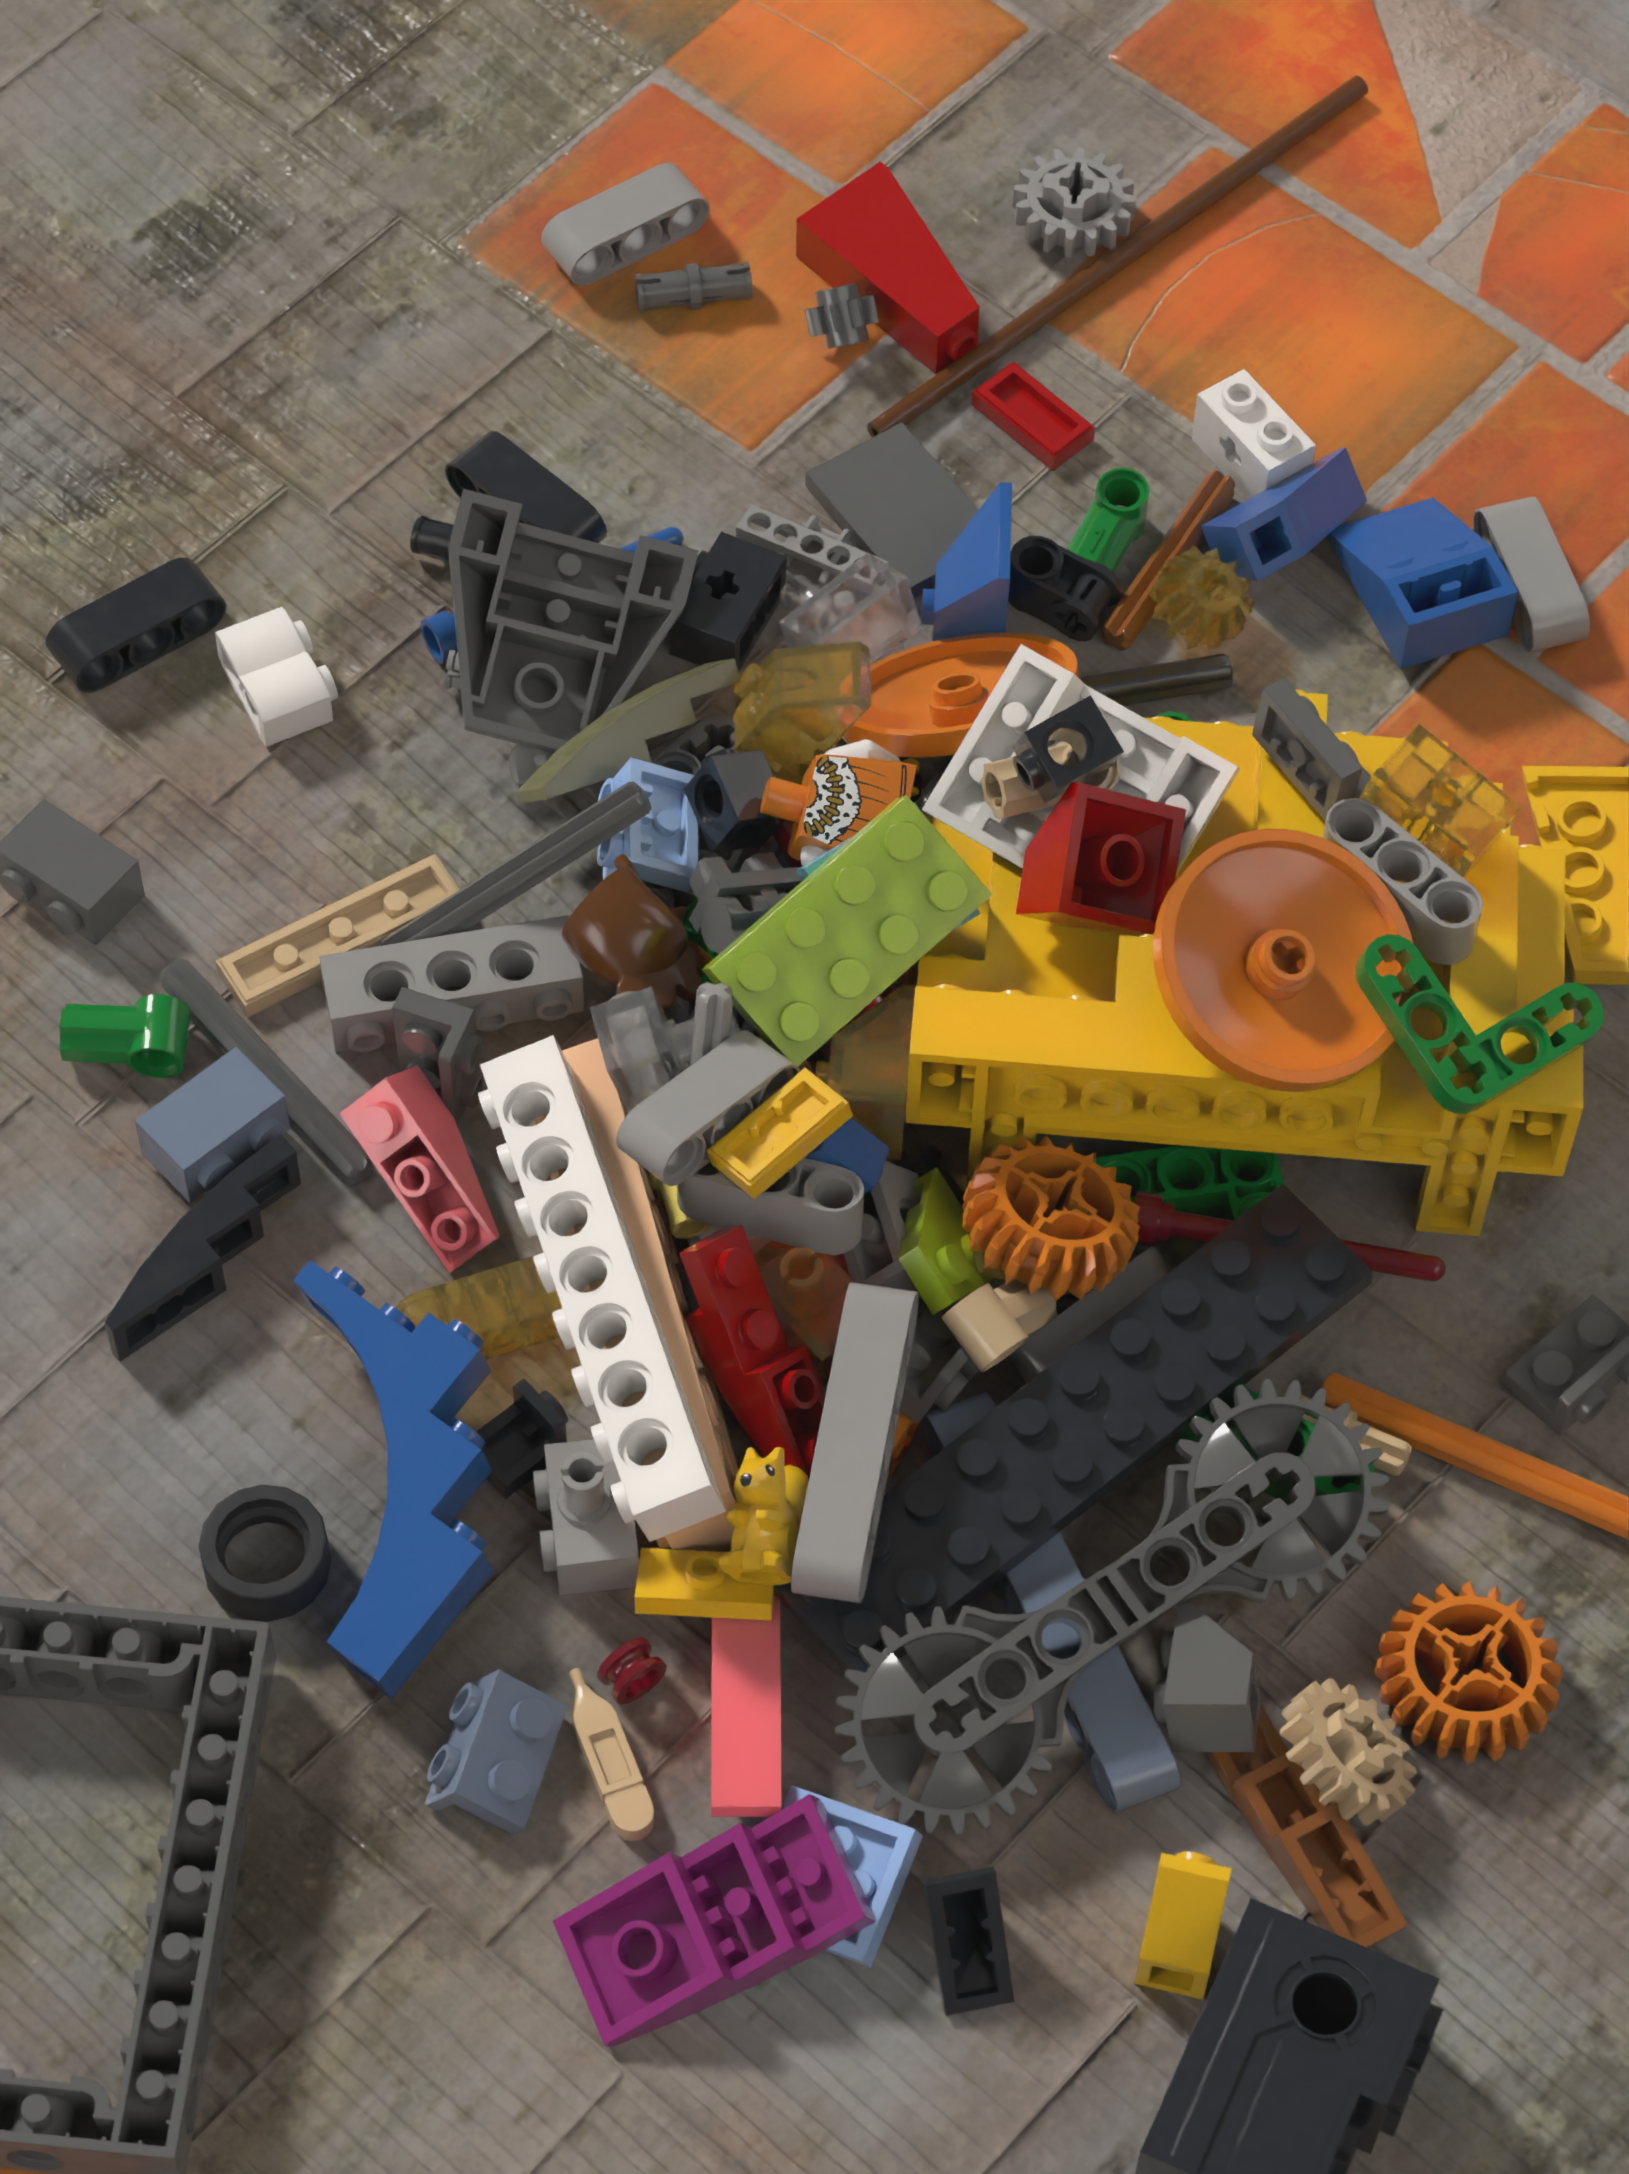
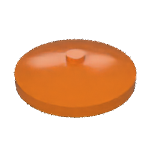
M980 633L945 638L917 645L876 661L855 674L844 684L836 698V711L840 730L843 737L849 743L868 739L897 757L954 755L1020 644L1072 672L1080 679L1077 658L1069 647L1059 641L1025 633Z
M1260 829L1239 833L1214 844L1200 854L1176 879L1161 905L1156 920L1153 937V959L1158 987L1173 1021L1193 1047L1207 1060L1228 1074L1252 1085L1271 1090L1304 1092L1327 1088L1350 1079L1369 1066L1393 1043L1395 1039L1357 982L1355 966L1359 956L1378 937L1390 934L1400 935L1412 943L1413 940L1404 914L1387 886L1356 856L1333 842L1305 832L1288 829ZM1382 960L1376 967V970L1382 977L1388 974H1393L1396 977L1402 970V967L1396 960L1388 963ZM1415 986L1407 994L1403 991L1395 1000L1400 1007L1415 993Z

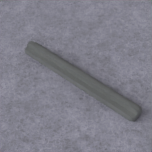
M634 781L624 784L382 940L381 946L464 932L649 814L652 807L646 793Z
M177 959L171 966H167L162 970L160 974L162 988L170 996L181 999L188 1004L191 1009L190 1018L218 1048L226 1054L237 1047L285 1095L289 1123L346 1184L356 1186L373 1173L375 1169L374 1164L358 1140L188 960Z

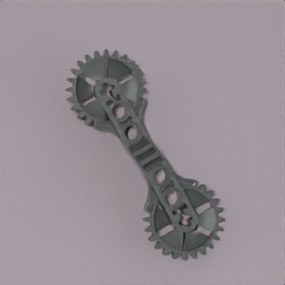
M1265 1379L1261 1384L1259 1399L1253 1400L1249 1391L1243 1385H1239L1234 1390L1235 1408L1231 1409L1224 1401L1216 1397L1209 1404L1215 1419L1213 1424L1198 1416L1191 1420L1189 1425L1200 1439L1199 1443L1180 1439L1175 1447V1450L1190 1462L1189 1464L1168 1466L1164 1481V1503L1159 1520L1150 1535L1127 1554L1071 1588L1052 1603L1036 1611L1018 1615L995 1614L964 1605L956 1624L947 1625L941 1607H935L931 1618V1627L922 1628L918 1619L911 1612L906 1614L905 1617L907 1635L900 1638L887 1626L880 1628L881 1639L886 1649L880 1653L871 1647L861 1646L859 1653L864 1662L869 1666L867 1672L846 1669L844 1678L858 1689L857 1696L837 1697L836 1700L837 1707L853 1714V1721L836 1726L835 1735L843 1738H853L856 1746L841 1756L842 1764L862 1762L865 1770L858 1776L853 1786L856 1790L876 1783L881 1790L876 1797L873 1808L879 1811L891 1801H896L901 1805L898 1813L899 1824L905 1825L914 1812L924 1814L925 1834L931 1835L934 1831L939 1817H948L950 1827L955 1836L962 1834L965 1816L973 1814L983 1830L989 1829L991 1827L989 1807L994 1804L1009 1817L1013 1816L1016 1813V1808L1010 1793L1014 1789L1029 1797H1033L1037 1793L1036 1787L1026 1774L1029 1770L1044 1773L1050 1772L1053 1765L1037 1753L1038 1749L1060 1746L1062 1744L1064 1709L1070 1689L1078 1676L1091 1663L1177 1606L1178 1603H1183L1190 1598L1208 1594H1222L1263 1603L1267 1599L1272 1585L1279 1584L1285 1602H1291L1295 1598L1297 1582L1303 1581L1307 1590L1314 1597L1322 1592V1572H1325L1338 1584L1347 1578L1345 1567L1340 1560L1342 1557L1359 1565L1367 1559L1363 1548L1356 1541L1358 1538L1367 1541H1376L1380 1538L1382 1532L1369 1522L1367 1518L1368 1516L1385 1514L1389 1510V1504L1371 1496L1373 1490L1385 1486L1390 1481L1388 1475L1370 1473L1369 1465L1374 1463L1383 1454L1382 1448L1362 1450L1358 1443L1369 1430V1425L1365 1423L1348 1429L1343 1422L1348 1415L1350 1405L1346 1402L1332 1413L1324 1409L1326 1390L1323 1388L1309 1402L1301 1400V1388L1298 1380L1292 1381L1284 1397H1277L1271 1379ZM1306 1414L1317 1421L1300 1459L1286 1452L1303 1415ZM1231 1420L1233 1421L1244 1441L1257 1458V1462L1254 1461L1237 1437L1225 1425ZM1269 1475L1276 1483L1286 1478L1293 1487L1286 1496L1290 1505L1287 1506L1282 1499L1278 1498L1263 1507L1255 1516L1248 1504L1260 1497L1268 1487L1269 1481L1266 1476ZM1359 1476V1491L1314 1496L1315 1478ZM1220 1487L1196 1504L1195 1490ZM1243 1493L1245 1502L1236 1495ZM1224 1512L1237 1520L1240 1527L1238 1543L1232 1546H1220L1211 1541L1205 1531V1522L1209 1515ZM1256 1518L1265 1525L1258 1527ZM1298 1518L1302 1520L1307 1529L1311 1532V1534L1315 1537L1319 1544L1324 1548V1550L1331 1556V1558H1329L1326 1561L1323 1560L1315 1545L1313 1544V1542L1311 1541V1539L1309 1538V1536L1297 1520ZM1261 1546L1251 1568L1239 1562ZM1161 1551L1177 1554L1185 1565L1186 1575L1184 1581L1175 1586H1166L1159 1583L1153 1578L1150 1571L1151 1557ZM1054 1623H1064L1071 1626L1079 1637L1080 1647L1078 1653L1068 1659H1058L1051 1656L1042 1644L1043 1630ZM976 1641L988 1646L987 1649L968 1661ZM901 1648L905 1650L930 1688L924 1695L894 1655ZM997 1663L1014 1665L1023 1677L1024 1687L1022 1692L1012 1699L995 1697L988 1691L985 1684L986 1671ZM966 1682H970L977 1702L990 1712L992 1716L982 1720L977 1707L961 1720L959 1729L962 1735L954 1739L948 1731L936 1735L930 1728L937 1717L933 1708L941 1704L949 1712L959 1707L969 1697V1694L959 1687ZM1032 1706L1033 1721L1007 1724ZM913 1716V1733L862 1736L861 1721ZM970 1749L974 1750L1002 1788L997 1794L992 1795L965 1753ZM927 1752L939 1758L919 1802H916L906 1797V1794Z

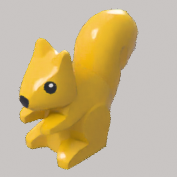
M753 1447L747 1448L734 1482V1494L737 1503L733 1510L727 1512L728 1522L734 1526L731 1551L720 1556L719 1567L739 1582L761 1585L791 1583L795 1548L809 1477L798 1467L792 1465L784 1466V1449L781 1447H776L765 1458L759 1457Z

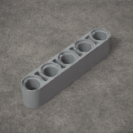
M853 1282L848 1286L795 1548L791 1576V1591L794 1594L860 1604L863 1601L915 1335L919 1301L917 1291Z

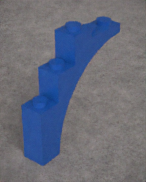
M309 1260L293 1281L306 1303L343 1335L362 1361L378 1397L388 1446L387 1501L377 1549L357 1597L335 1628L327 1644L342 1663L390 1699H393L494 1572L482 1551L487 1543L466 1524L454 1519L493 1471L481 1450L485 1445V1441L468 1425L454 1418L490 1374L491 1369L480 1350L484 1345L483 1340L462 1322L452 1319L446 1325L428 1312L416 1327L406 1315L394 1306L385 1303L379 1310L362 1298L366 1292L365 1289L342 1269L335 1266L330 1273H327Z

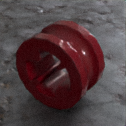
M643 1637L632 1639L615 1649L602 1662L597 1671V1677L603 1684L614 1685L612 1697L621 1705L633 1702L648 1693L663 1678L667 1670V1666L662 1658L658 1656L650 1657L652 1645Z

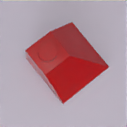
M1080 782L1071 783L1025 850L1016 915L1074 928L1138 936L1154 934L1161 905L1176 880L1186 809Z

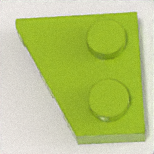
M937 1167L913 1182L912 1189L921 1197V1201L918 1205L907 1211L905 1221L907 1235L901 1241L898 1256L900 1263L932 1315L1002 1274L999 1268L984 1269L985 1253L969 1249L970 1234L962 1229L964 1210Z

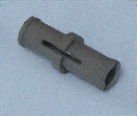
M749 262L698 268L697 263L685 264V270L634 275L638 311L689 305L690 310L702 309L703 303L753 298Z

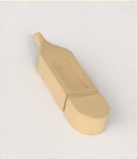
M575 1668L569 1674L576 1689L573 1713L576 1738L602 1804L605 1805V1811L612 1829L623 1840L631 1842L642 1840L653 1829V1803L646 1786L643 1785V1778L613 1706L592 1691L586 1684L581 1669Z

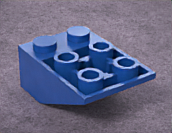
M1434 497L1338 526L1326 536L1399 669L1509 635L1518 595L1517 588L1493 547Z

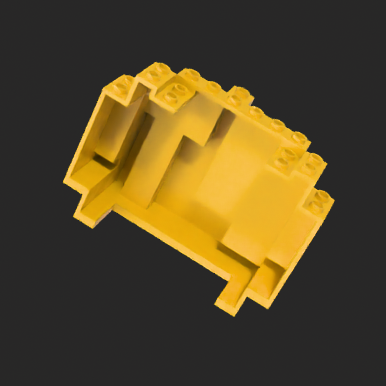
M1295 689L1300 696L1308 698L1314 704L1320 718L1327 725L1328 694L1307 693ZM1164 716L1145 718L1180 739L1182 736H1185L1240 768L1178 872L1176 879L1209 847L1239 833L1260 829H1288L1323 837L1325 820L1252 736L1254 726L1237 725L1227 721L1215 723L1179 721ZM1353 731L1334 733L1340 741L1347 743L1354 750L1359 763L1380 786L1379 797L1372 804L1382 810L1474 886L1481 895L1483 902L1482 913L1473 950L1469 956L1459 963L1449 965L1434 963L1424 957L1474 1033L1478 1035L1554 988L1563 985L1565 978V850L1544 849L1533 844L1519 846V836L1510 835L1511 809H1503V783L1482 782L1475 778L1447 779L1448 742L1426 740L1417 736L1395 738L1363 735ZM933 817L932 825L993 895L978 907L980 912L978 916L951 931L919 959L909 1052L905 1123L971 1128L966 1188L972 1179L976 1167L982 1163L984 1157H990L1000 1144L1011 1147L1016 1144L1020 1137H1023L1035 1146L1036 1133L1426 1165L1416 1206L1415 1231L1480 1236L1497 1171L1564 1176L1583 1111V1046L1478 1110L1467 1114L1452 1113L1444 1109L1434 1099L1395 1040L1383 1054L1363 1071L1334 1086L1312 1091L1286 1092L1252 1085L1237 1079L1207 1060L1193 1047L1173 1021L1163 1001L1155 974L1153 959L1154 934L1136 936L1074 928L1016 915L1022 868ZM1397 879L1394 880V881H1397V882L1406 883L1405 881H1402V880H1397ZM1442 920L1447 923L1455 924L1453 921ZM1415 986V993L1420 992ZM1424 1008L1412 1010L1410 1024L1413 1031L1419 1037L1426 1040L1441 1038L1443 1025L1440 1018L1433 1011ZM1574 1008L1568 1011L1563 1009L1549 1024L1544 1026L1549 1036L1566 1024L1574 1022ZM1509 1032L1503 1034L1501 1048L1504 1055L1510 1061L1517 1064L1530 1063L1533 1058V1048L1530 1041L1519 1033ZM1452 1041L1433 1058L1439 1063L1447 1054L1450 1057L1457 1049V1046ZM1469 1071L1464 1074L1457 1072L1451 1081L1457 1089L1466 1086L1471 1088L1477 1079Z

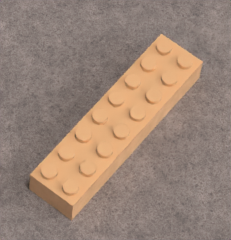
M603 1037L562 1051L571 1066L726 1508L724 1513L656 1539L660 1549L671 1547V1549L730 1552L734 1526L728 1522L727 1512L733 1510L737 1503L734 1494V1482L739 1470L738 1462L715 1381L698 1349L685 1318L690 1313L675 1265L681 1261L674 1236L669 1228L670 1222L660 1190L652 1187L648 1170L617 1147L616 1137L619 1127L627 1114L637 1105ZM547 1115L534 1119L536 1124L541 1123ZM566 1169L555 1171L550 1175V1178L552 1180L559 1178ZM586 1223L571 1227L566 1232V1235L577 1234L584 1228ZM605 1279L592 1281L583 1292H591L598 1289ZM616 1335L610 1338L602 1348L611 1349L622 1342L625 1335ZM645 1391L629 1395L621 1407L635 1405L643 1398ZM657 1449L645 1456L641 1465L647 1466L656 1463L663 1457L666 1449Z

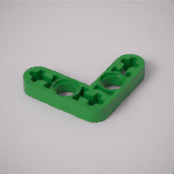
M1390 934L1378 937L1359 956L1355 966V975L1361 990L1434 1099L1444 1109L1452 1113L1467 1114L1478 1110L1582 1047L1601 1028L1604 1020V1007L1600 998L1591 988L1580 983H1566L1554 988L1476 1035L1418 948L1410 940L1400 935ZM1382 960L1386 963L1396 960L1401 965L1402 970L1396 977L1393 974L1382 977L1377 972L1376 967ZM1413 986H1416L1420 992L1413 994L1400 1007L1395 1000L1403 991L1407 994ZM1576 1007L1579 1010L1582 1018L1577 1024L1574 1022L1568 1023L1549 1036L1544 1026L1549 1024L1563 1009L1568 1011ZM1424 1008L1433 1011L1440 1018L1443 1025L1441 1038L1426 1040L1419 1037L1413 1031L1410 1024L1412 1010ZM1514 1032L1525 1036L1533 1048L1532 1061L1527 1064H1517L1510 1061L1504 1055L1501 1048L1503 1034ZM1453 1041L1457 1049L1450 1057L1447 1054L1437 1063L1433 1056L1438 1055ZM1471 1071L1477 1081L1471 1088L1466 1086L1457 1089L1451 1079L1457 1072L1464 1074Z

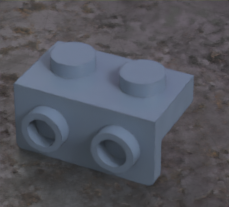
M499 1669L472 1683H466L457 1693L450 1708L449 1718L454 1721L447 1743L437 1751L429 1766L427 1780L432 1785L425 1805L440 1811L454 1804L510 1834L525 1829L568 1706Z

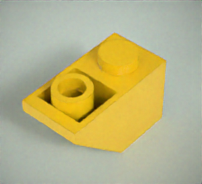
M1161 1852L1134 1984L1204 1999L1232 1868L1219 1866L1214 1859L1201 1853L1180 1852L1175 1856Z

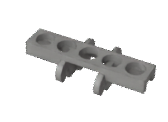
M751 504L736 526L737 538L785 555L787 566L791 564L795 557L822 568L823 571L818 581L817 591L824 594L827 593L829 584L834 585L837 580L865 593L874 595L877 591L878 582L888 574V561L853 547L854 543L850 541L852 536L851 530L846 528L840 535L818 526L819 517L812 515L807 522H802L800 525ZM751 522L767 530L754 531L748 524ZM778 533L787 537L785 542H780L775 538V534ZM812 540L821 543L823 546L820 552L814 554L806 553L805 550ZM854 567H859L873 574L869 576L859 575L855 572Z

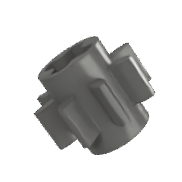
M857 283L815 292L818 307L804 310L810 337L824 334L827 349L869 340L866 325L879 322L874 295L860 298Z

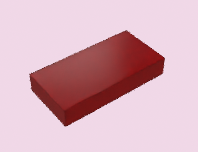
M1014 361L972 391L971 405L1052 471L1056 470L1094 441L1095 427Z

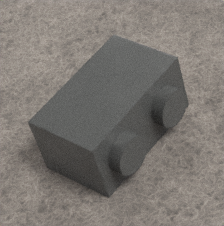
M45 799L0 841V883L5 891L15 900L21 903L30 901L47 912L51 921L65 933L72 935L77 932L95 945L145 896L139 861Z

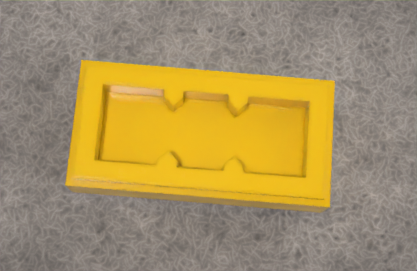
M804 1068L707 1150V1154L714 1167L755 1200L848 1121L853 1114L849 1102L808 1069Z
M641 1548L634 1597L635 1614L772 1621L774 1585L736 1581L719 1567L720 1556L727 1552Z

